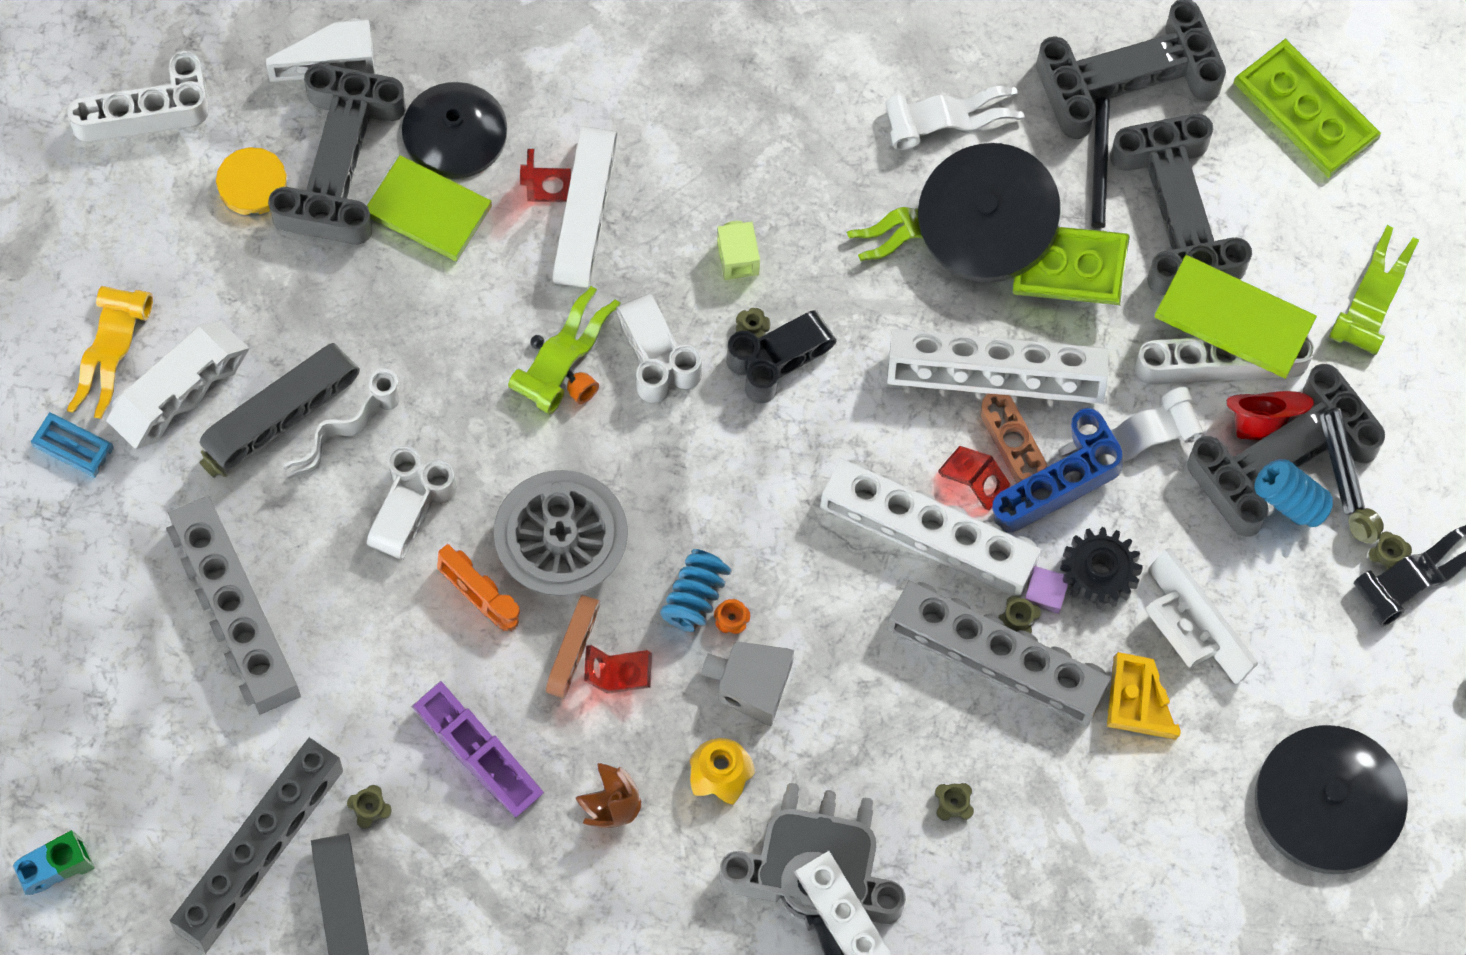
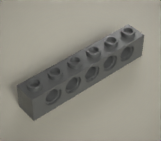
M310 737L306 740L169 920L176 934L205 954L208 952L343 773L340 757Z

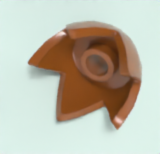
M598 763V771L604 790L576 797L579 805L593 818H585L582 824L598 828H614L631 823L641 809V798L639 797V790L634 780L622 767L617 769Z

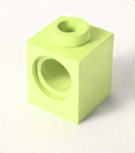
M731 221L724 224V226L717 227V246L724 280L759 275L760 256L753 221L745 223L742 221Z

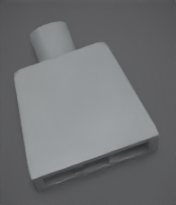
M739 641L734 642L728 659L708 653L701 675L721 681L718 688L719 701L766 725L772 726L793 664L794 650Z

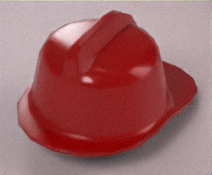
M1277 391L1262 394L1233 395L1226 400V405L1235 412V433L1238 438L1262 440L1287 424L1290 417L1309 411L1314 406V402L1309 395L1301 392Z

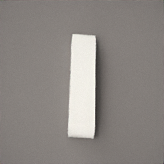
M581 126L555 259L553 283L583 288L590 287L616 150L617 131Z
M1308 336L1299 352L1303 358L1295 360L1287 377L1301 376L1306 372L1315 349L1313 341ZM1199 338L1147 341L1139 350L1134 369L1138 379L1146 384L1282 378ZM1217 355H1226L1232 362H1222L1217 358ZM1181 357H1190L1194 359L1196 364H1187L1181 360ZM1145 359H1155L1160 365L1151 366L1147 364Z

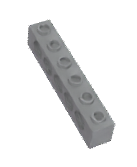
M207 495L168 512L172 525L167 527L166 530L174 547L182 546L186 557L180 560L188 578L196 577L201 588L195 590V593L203 611L210 608L215 617V620L209 623L217 641H226L230 651L225 653L224 656L232 674L240 672L244 680V684L240 685L239 689L247 706L255 704L259 715L301 697L298 685L210 496ZM207 538L210 540V543L203 548L193 547V544L198 539ZM215 569L225 571L224 575L219 579L212 580L207 578L208 574ZM234 600L240 603L233 611L222 610V606L228 601ZM244 632L255 634L253 639L247 643L236 641L237 637ZM258 664L269 666L268 671L262 675L251 673L252 668Z
M908 580L889 616L887 630L1087 727L1089 726L1111 679L1101 667L1093 663L1083 664L1072 659L1070 653L1056 646L1047 647L1039 643L1038 639L1031 633L1023 630L1016 632L1004 626L1003 621L993 615L985 614L983 616L970 610V606L960 599L951 598L950 600L937 594L936 589L924 582L916 584ZM933 612L938 614L942 621L930 623L923 616L926 613ZM963 628L970 629L974 632L975 637L963 639L957 634V631ZM997 644L1003 645L1008 649L1009 653L999 656L993 653L990 647ZM1036 661L1042 666L1043 670L1039 672L1029 671L1024 663ZM1069 677L1075 681L1077 686L1065 688L1060 685L1058 679Z

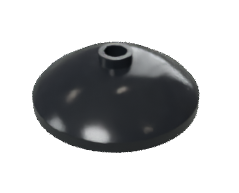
M464 82L438 84L419 94L407 108L402 123L403 143L408 155L415 163L445 178L456 179L473 176L491 166L502 153L507 140L506 116L499 102L483 88ZM450 116L459 117L457 121L448 120Z

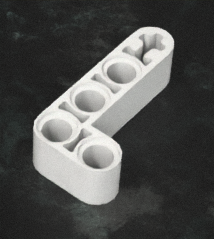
M180 51L171 57L169 61L171 84L75 99L67 109V115L74 135L81 141L91 142L201 124L208 116L209 107L204 75L198 56L190 51ZM184 71H193L189 75H180ZM190 101H196V102H197L195 105L185 106V104H186L187 102H190ZM156 106L162 107L158 111H149L151 108ZM119 112H127L124 116L121 117L114 116Z

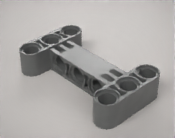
M1177 0L1171 5L1165 26V36L1076 61L1070 45L1063 38L1053 36L1044 39L1040 45L1036 68L1064 135L1072 139H1082L1090 133L1095 114L1094 103L1097 98H1112L1181 77H1185L1190 91L1197 99L1212 101L1217 98L1225 79L1226 68L1199 6L1192 0ZM1177 19H1184L1189 23L1179 22ZM1189 48H1197L1201 52H1194ZM1048 56H1054V57H1057V58L1060 59V60H1058V61H1053V60L1048 59L1047 57H1048ZM1202 77H1210L1214 81L1209 82L1204 80ZM1066 85L1072 88V90H1063L1059 86ZM1072 115H1081L1084 119L1077 120Z
M315 64L308 68L304 74L307 97L313 106L327 109L329 112L307 189L302 190L291 187L275 189L269 196V209L274 225L280 230L359 245L365 243L372 235L370 212L364 203L347 199L362 143L370 118L396 121L404 116L406 112L404 87L398 79L327 64ZM321 83L328 84L324 88H315L316 85ZM354 90H360V91H362V92H361L360 94H358V95H350V94H349L351 91H354ZM387 97L397 98L391 102L383 101ZM284 206L293 207V209H291L288 212L279 211V209ZM318 213L328 214L322 219L313 218ZM352 220L363 221L357 226L348 225Z
M1189 114L1124 127L1116 133L1110 153V160L1117 169L1123 171L1146 167L1148 169L1172 250L1158 253L1153 258L1147 277L1150 289L1160 295L1166 294L1185 255L1238 279H1241L1246 274L1252 257L1250 244L1242 238L1232 237L1214 241L1189 160L1202 156L1207 151L1214 130L1213 123L1203 114ZM1189 133L1199 134L1202 138H1194ZM1155 140H1164L1168 144L1161 145L1158 144ZM1128 146L1133 148L1135 151L1128 152L1123 150L1121 147ZM1227 257H1237L1241 262H1231ZM1167 270L1170 273H1172L1173 276L1166 277L1161 275L1158 271Z
M1319 364L1311 369L1303 388V393L1309 395L1314 402V406L1309 411L1301 414L1238 455L1232 457L1225 446L1212 436L1201 437L1194 443L1187 461L1188 470L1237 534L1244 537L1256 535L1261 530L1269 512L1267 502L1258 496L1254 489L1258 473L1264 466L1278 459H1286L1295 464L1296 467H1300L1328 449L1320 412L1330 408L1348 411L1351 417H1343L1353 460L1359 463H1368L1377 457L1385 440V430L1343 375L1333 365ZM1315 382H1324L1330 389H1321L1316 386ZM1366 437L1372 441L1373 445H1364L1358 438ZM1198 455H1210L1214 461L1211 463L1204 462ZM1219 483H1231L1236 490H1224ZM1241 511H1252L1258 519H1247L1242 515Z

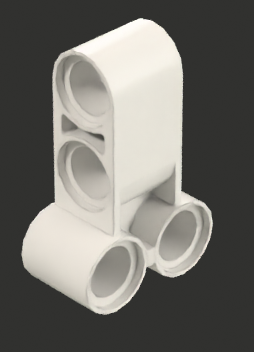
M646 294L616 307L620 324L640 361L636 371L638 395L642 400L649 403L662 401L668 395L669 385L671 384L681 389H690L698 385L702 376V357L700 352L692 345L684 344L678 346L651 294ZM686 363L692 365L693 368L681 370L678 366ZM651 377H655L661 380L657 384H648L645 382L646 379Z
M406 445L398 446L389 454L388 466L394 483L367 538L368 546L401 560L407 554L432 502L441 503L450 500L457 488L453 468L448 462L436 459L423 465L418 451ZM405 462L415 465L408 472L397 470L398 466ZM436 476H444L448 479L442 486L430 484V481Z

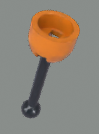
M534 335L530 340L531 346L535 349H541L545 343L541 335ZM569 369L566 375L569 379L567 390L578 404H584L597 393L599 383L587 373L579 372L574 374Z

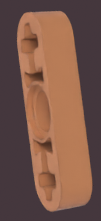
M988 393L982 401L980 415L1015 482L1019 483L1031 476L1029 472L1022 473L1025 463L1021 456L1026 452L1025 460L1029 467H1037L1036 473L1047 468V463L1013 399L1009 395ZM993 403L998 407L1004 406L1003 419L1006 423L1002 426L999 414L996 411L990 413ZM1009 432H1017L1023 437L1024 443L1016 448L1009 447L1004 442L1003 437Z
M581 595L549 675L546 693L563 699L566 697L596 621L600 600Z

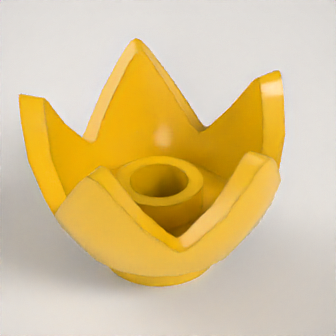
M715 738L704 742L691 754L689 759L691 765L690 782L693 794L697 796L715 794L729 804H735L742 794L745 782L755 774L753 761L747 751L738 742L728 738ZM718 759H724L727 761L728 766L720 770L714 766V762Z

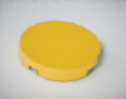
M248 147L233 152L223 160L217 171L216 185L220 199L229 209L241 215H250V213L257 212L263 214L270 211L268 204L270 194L277 188L287 187V175L283 163L274 153L263 148Z

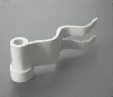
M990 87L967 99H955L948 95H938L913 104H907L905 96H893L885 102L892 126L890 136L893 148L896 150L911 149L920 143L919 136L946 127L970 132L978 130L998 119H1025L1023 111L999 107L986 110L977 115L968 116V114L994 98L1018 95L1017 87Z
M381 368L375 370L370 375L368 385L371 393L364 399L360 412L354 418L346 421L336 419L325 420L319 424L315 432L314 448L311 453L302 459L288 461L283 464V467L286 470L292 466L305 465L312 461L313 463L307 467L292 470L287 474L288 479L317 469L321 463L323 443L328 437L333 435L354 436L361 433L367 426L370 415L375 409L380 406L385 410H391L398 405L399 383L393 371Z
M1179 387L1167 392L1161 398L1163 406L1139 412L1111 430L1121 446L1123 464L1132 460L1150 446L1168 442L1182 437L1185 443H1192L1204 436L1205 433L1191 406L1193 399L1187 387ZM1073 441L1058 449L1061 456L1078 450ZM1104 454L1097 458V462L1102 465H1110L1116 460L1109 454ZM1074 471L1070 474L1072 481H1076L1083 477V475Z

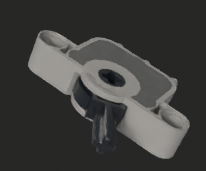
M789 783L783 796L781 811L776 812L770 818L767 825L762 854L758 855L743 851L728 853L720 864V883L727 892L735 895L777 902L781 899L785 910L793 918L805 922L808 931L815 929L824 955H844L794 872L830 851L873 922L890 924L897 921L902 915L906 895L904 889L898 883L871 877L876 852V837L870 829L873 816V800L871 798H863L861 800L857 818L854 821L834 817L836 793L831 790L824 792L819 814L796 809L799 787L795 783ZM733 866H740L746 870L747 875L742 879H733L728 876L727 870ZM883 895H889L897 901L898 905L892 909H885L878 904L877 899Z

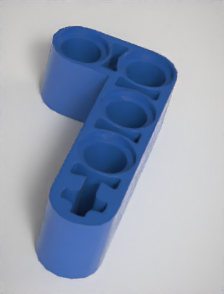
M1085 408L1079 410L1073 416L1071 423L1072 439L1078 449L1077 452L996 495L992 506L995 524L1000 526L1002 531H1019L1120 475L1123 466L1121 446L1098 411ZM1089 424L1095 426L1097 431L1091 435H1084L1080 433L1079 429L1083 425ZM1109 454L1116 460L1110 465H1102L1097 462V458L1101 455ZM1072 471L1079 472L1084 476L1079 482L1075 483L1069 482L1064 478L1065 475ZM1041 488L1051 492V495L1044 500H1038L1032 494ZM1023 497L1026 498V503H1027L1028 508H1026L1025 501L1022 502V499H1021V498H1023ZM1009 507L1011 511L1016 510V514L1010 516V514L1008 512H1004L1003 509Z

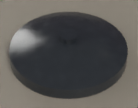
M983 143L969 146L947 157L934 169L927 179L921 192L918 206L919 227L931 255L951 273L977 282H998L1011 279L1025 273L1038 264L1054 244L1059 232L1062 216L1057 185L1048 169L1027 151L1002 143Z
M1320 725L1305 728L1289 735L1270 752L1257 778L1255 807L1258 820L1266 837L1284 857L1314 872L1346 874L1362 870L1374 864L1391 849L1400 836L1405 824L1408 796L1405 781L1399 767L1380 744L1367 735L1350 728Z

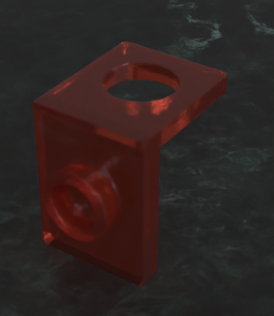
M527 149V164L520 165V186H526L527 201L567 202L571 169L536 168L535 149ZM549 177H557L563 182V188L557 193H548L542 186L543 182Z
M959 446L938 470L941 477L970 486L986 510L992 508L996 495L1011 485L991 455L963 446ZM994 475L997 481L996 488L992 494L986 495L984 483L988 477Z
M593 645L586 646L585 682L606 694L651 687L652 652L644 650L609 656ZM595 658L598 660L600 665L599 678L596 676L594 671Z

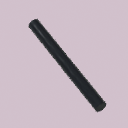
M1106 97L1096 99L1091 226L1097 229L1106 226L1110 99Z

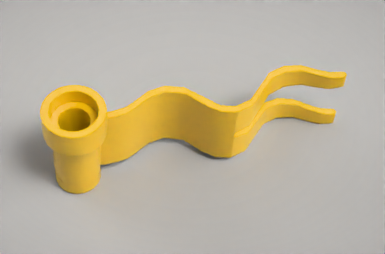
M106 286L99 288L96 304L103 309L99 319L98 331L92 346L87 348L82 356L78 388L74 398L68 405L67 412L74 413L77 407L86 399L92 387L95 368L98 362H101V393L94 418L102 419L113 397L117 365L130 349L136 320L146 321L150 316L153 306V295L151 292L142 290L129 292Z

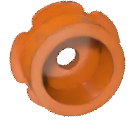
M725 600L715 608V625L723 633L739 634L746 629V623L750 621L749 609L739 600ZM729 615H734V616H735V619H734V620H730V619L728 618V616H729Z

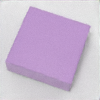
M1035 566L1025 599L1041 609L1059 614L1068 583H1063L1064 574Z

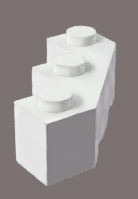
M221 320L198 325L187 337L114 399L112 403L113 409L106 421L135 449L159 442L173 416L196 409L212 381L233 376L250 348Z

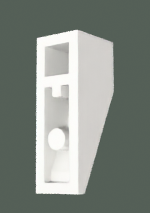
M350 18L343 22H334L266 59L270 82L304 79L307 69L315 64H327L374 73L372 35L369 19Z

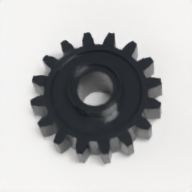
M1101 527L1098 535H1094L1089 528L1085 531L1084 540L1075 535L1071 542L1072 547H1065L1063 557L1066 559L1062 560L1060 570L1067 572L1063 576V583L1071 585L1070 595L1072 597L1076 595L1083 599L1082 604L1085 606L1091 602L1096 603L1097 609H1101L1105 603H1110L1112 607H1116L1120 597L1127 601L1131 595L1130 588L1137 589L1140 579L1136 576L1141 575L1143 565L1136 563L1139 560L1140 552H1130L1132 540L1127 539L1121 542L1119 540L1120 531L1118 530L1111 537L1107 536L1105 527ZM1102 564L1109 569V572L1100 573L1093 568V565Z

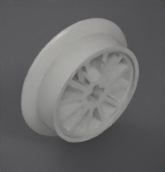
M568 470L543 472L521 482L503 500L494 522V544L504 568L525 587L548 595L577 594L600 584L618 566L625 552L628 538L626 516L613 492L603 483L589 475ZM574 503L584 507L576 517ZM558 504L564 505L568 512L562 517H554L549 513L551 507ZM541 506L543 520L533 513L534 510ZM591 513L599 520L598 522L578 528ZM525 520H528L543 532L521 529V526ZM600 531L605 533L602 541L583 538ZM557 533H564L565 541H558ZM524 539L539 543L521 548L517 540ZM580 548L598 550L600 552L592 558ZM544 552L535 564L526 559L527 557ZM571 556H576L587 566L582 569H576ZM552 557H555L552 571L546 572L541 570ZM561 559L566 560L570 573H559Z

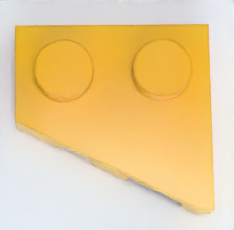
M1117 652L1113 656L1107 727L1176 740L1180 736L1181 730L1179 724H1174L1167 706L1170 701L1166 690L1159 682L1160 675L1154 659Z

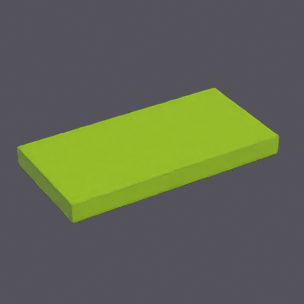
M1286 38L1234 79L1233 83L1328 178L1375 143L1381 136V132Z
M1185 255L1154 318L1286 379L1317 315Z

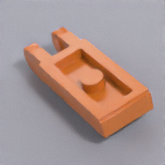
M446 544L438 551L437 569L484 616L488 617L503 631L512 632L513 629L515 630L518 627L520 606L514 602L510 595H499L496 584L488 576H481L473 568L471 560L463 551L458 550L456 552L449 544Z

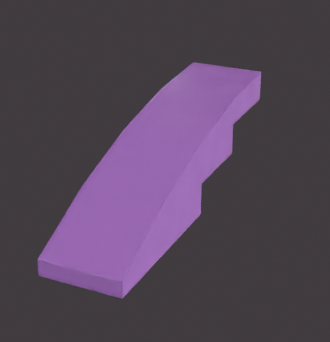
M442 681L437 683L411 706L457 759L514 818L520 815L544 793L500 740L488 732L469 708L465 709Z

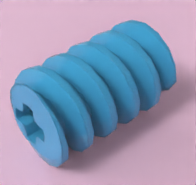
M1278 459L1270 462L1258 473L1255 480L1254 489L1256 494L1297 525L1318 527L1330 515L1333 507L1331 493L1289 460Z
M693 549L691 551L692 554L686 557V567L680 569V579L676 580L673 584L672 589L674 592L667 596L666 602L668 605L663 606L660 610V615L665 621L685 632H694V624L700 626L707 624V620L700 612L712 613L713 607L706 602V599L714 601L719 599V594L712 587L724 588L725 581L718 575H730L732 572L731 568L720 558L700 549Z

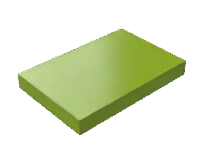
M399 155L367 204L372 220L457 262L491 209L492 201Z
M1060 227L1055 242L1045 257L1030 270L1014 277L1013 294L1120 305L1130 240L1129 234Z

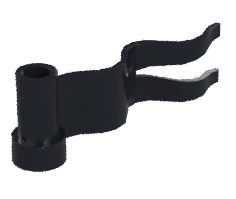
M1466 525L1451 531L1427 551L1402 559L1381 575L1376 577L1370 570L1360 575L1353 582L1372 608V616L1380 627H1384L1399 618L1405 611L1402 604L1409 601L1419 592L1430 586H1437L1447 582L1466 567V551L1447 563L1436 567V564L1447 552L1466 536Z

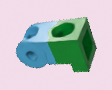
M73 830L24 855L13 864L25 895L40 893L50 888L56 882L60 883L77 873L83 875L95 869L83 839Z

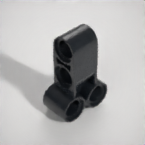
M812 310L760 338L749 331L735 332L728 341L726 363L732 372L738 375H746L745 392L747 397L756 403H766L775 397L779 378L828 352L836 344L837 339L819 312ZM745 349L751 354L749 356H740L735 351ZM760 377L768 379L770 383L759 385L754 380Z

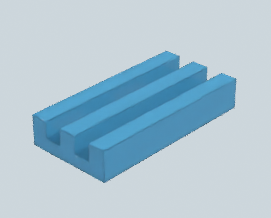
M49 412L30 441L32 447L94 478L99 473L98 468L100 465L103 466L106 462L105 457L107 454H111L114 449L111 442ZM53 425L99 448V451L96 453L49 428ZM46 437V438H48V439H50V440H52V441H54V442H56V443H58V444H60V445H62V446H64V447H66V448H68V449H70V450H72V451H74V452H76V453H78V454H80V455H82V456H84V457H86V458L92 460V462L89 463V462H87V461H85V460H83V459H81V458H79V457H77V456H75V455H73V454H71V453H69V452H67V451H65V450H63V449H61V448H59V447H57V446H55V445H53V444H51V443H49V442L43 440V438Z

